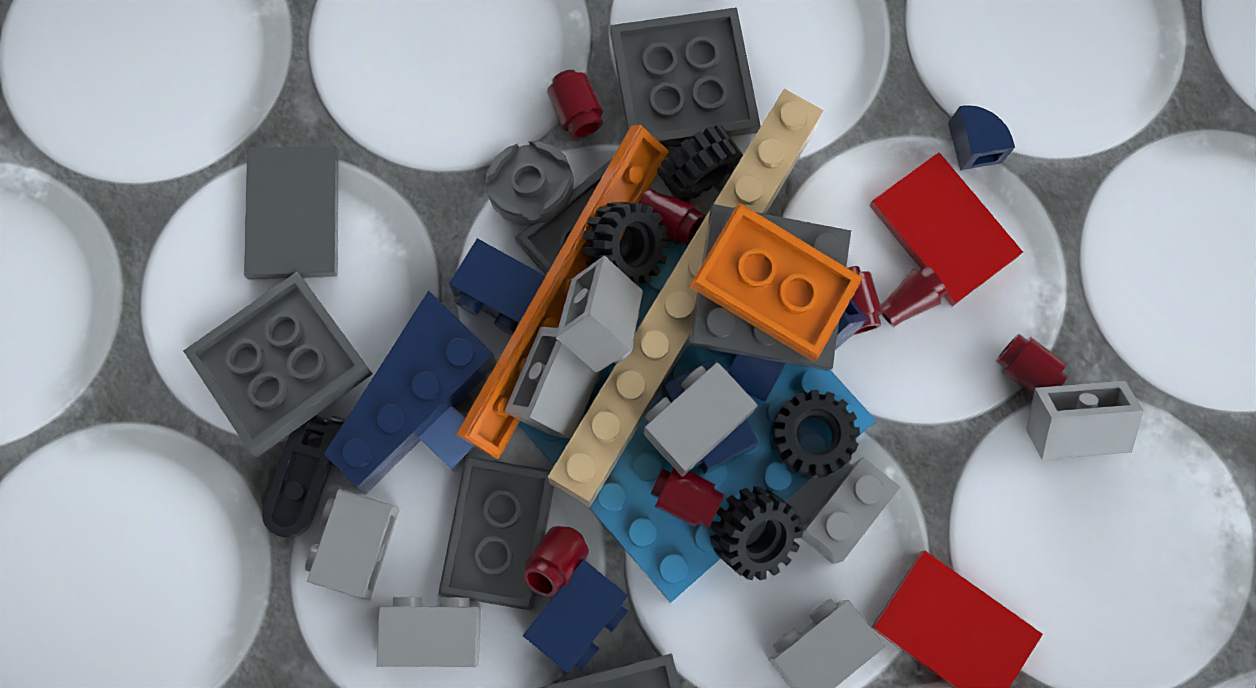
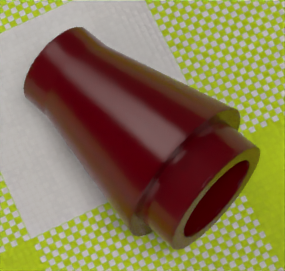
M648 189L639 201L642 205L653 207L652 212L659 213L663 219L658 225L667 226L668 233L665 235L675 244L684 243L688 246L706 217V214L700 211L699 205L658 193L653 189Z
M925 265L920 270L913 269L891 295L880 304L883 312L881 315L894 328L901 322L940 305L941 298L947 294V289L930 267Z

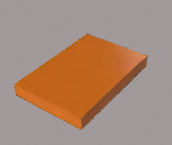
M738 203L689 287L814 362L819 358L863 277L743 204Z

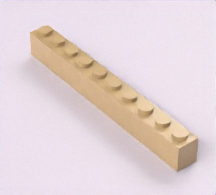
M783 89L714 204L735 208L738 203H741L754 212L766 214L815 132L824 110ZM710 211L635 332L633 338L634 347L631 353L622 362L615 365L548 475L551 485L588 507H591L690 341L697 291L690 288L689 285L702 265Z

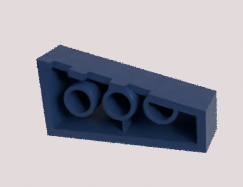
M428 290L324 455L358 489L367 494L421 441L419 437L451 405L455 408L494 369L497 363L494 354Z

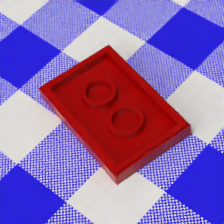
M940 152L876 197L869 205L920 268L926 265L937 274L947 289V294L944 297L952 307L1024 253Z
M925 550L920 552L871 626L878 634L954 688H1010L1043 633Z

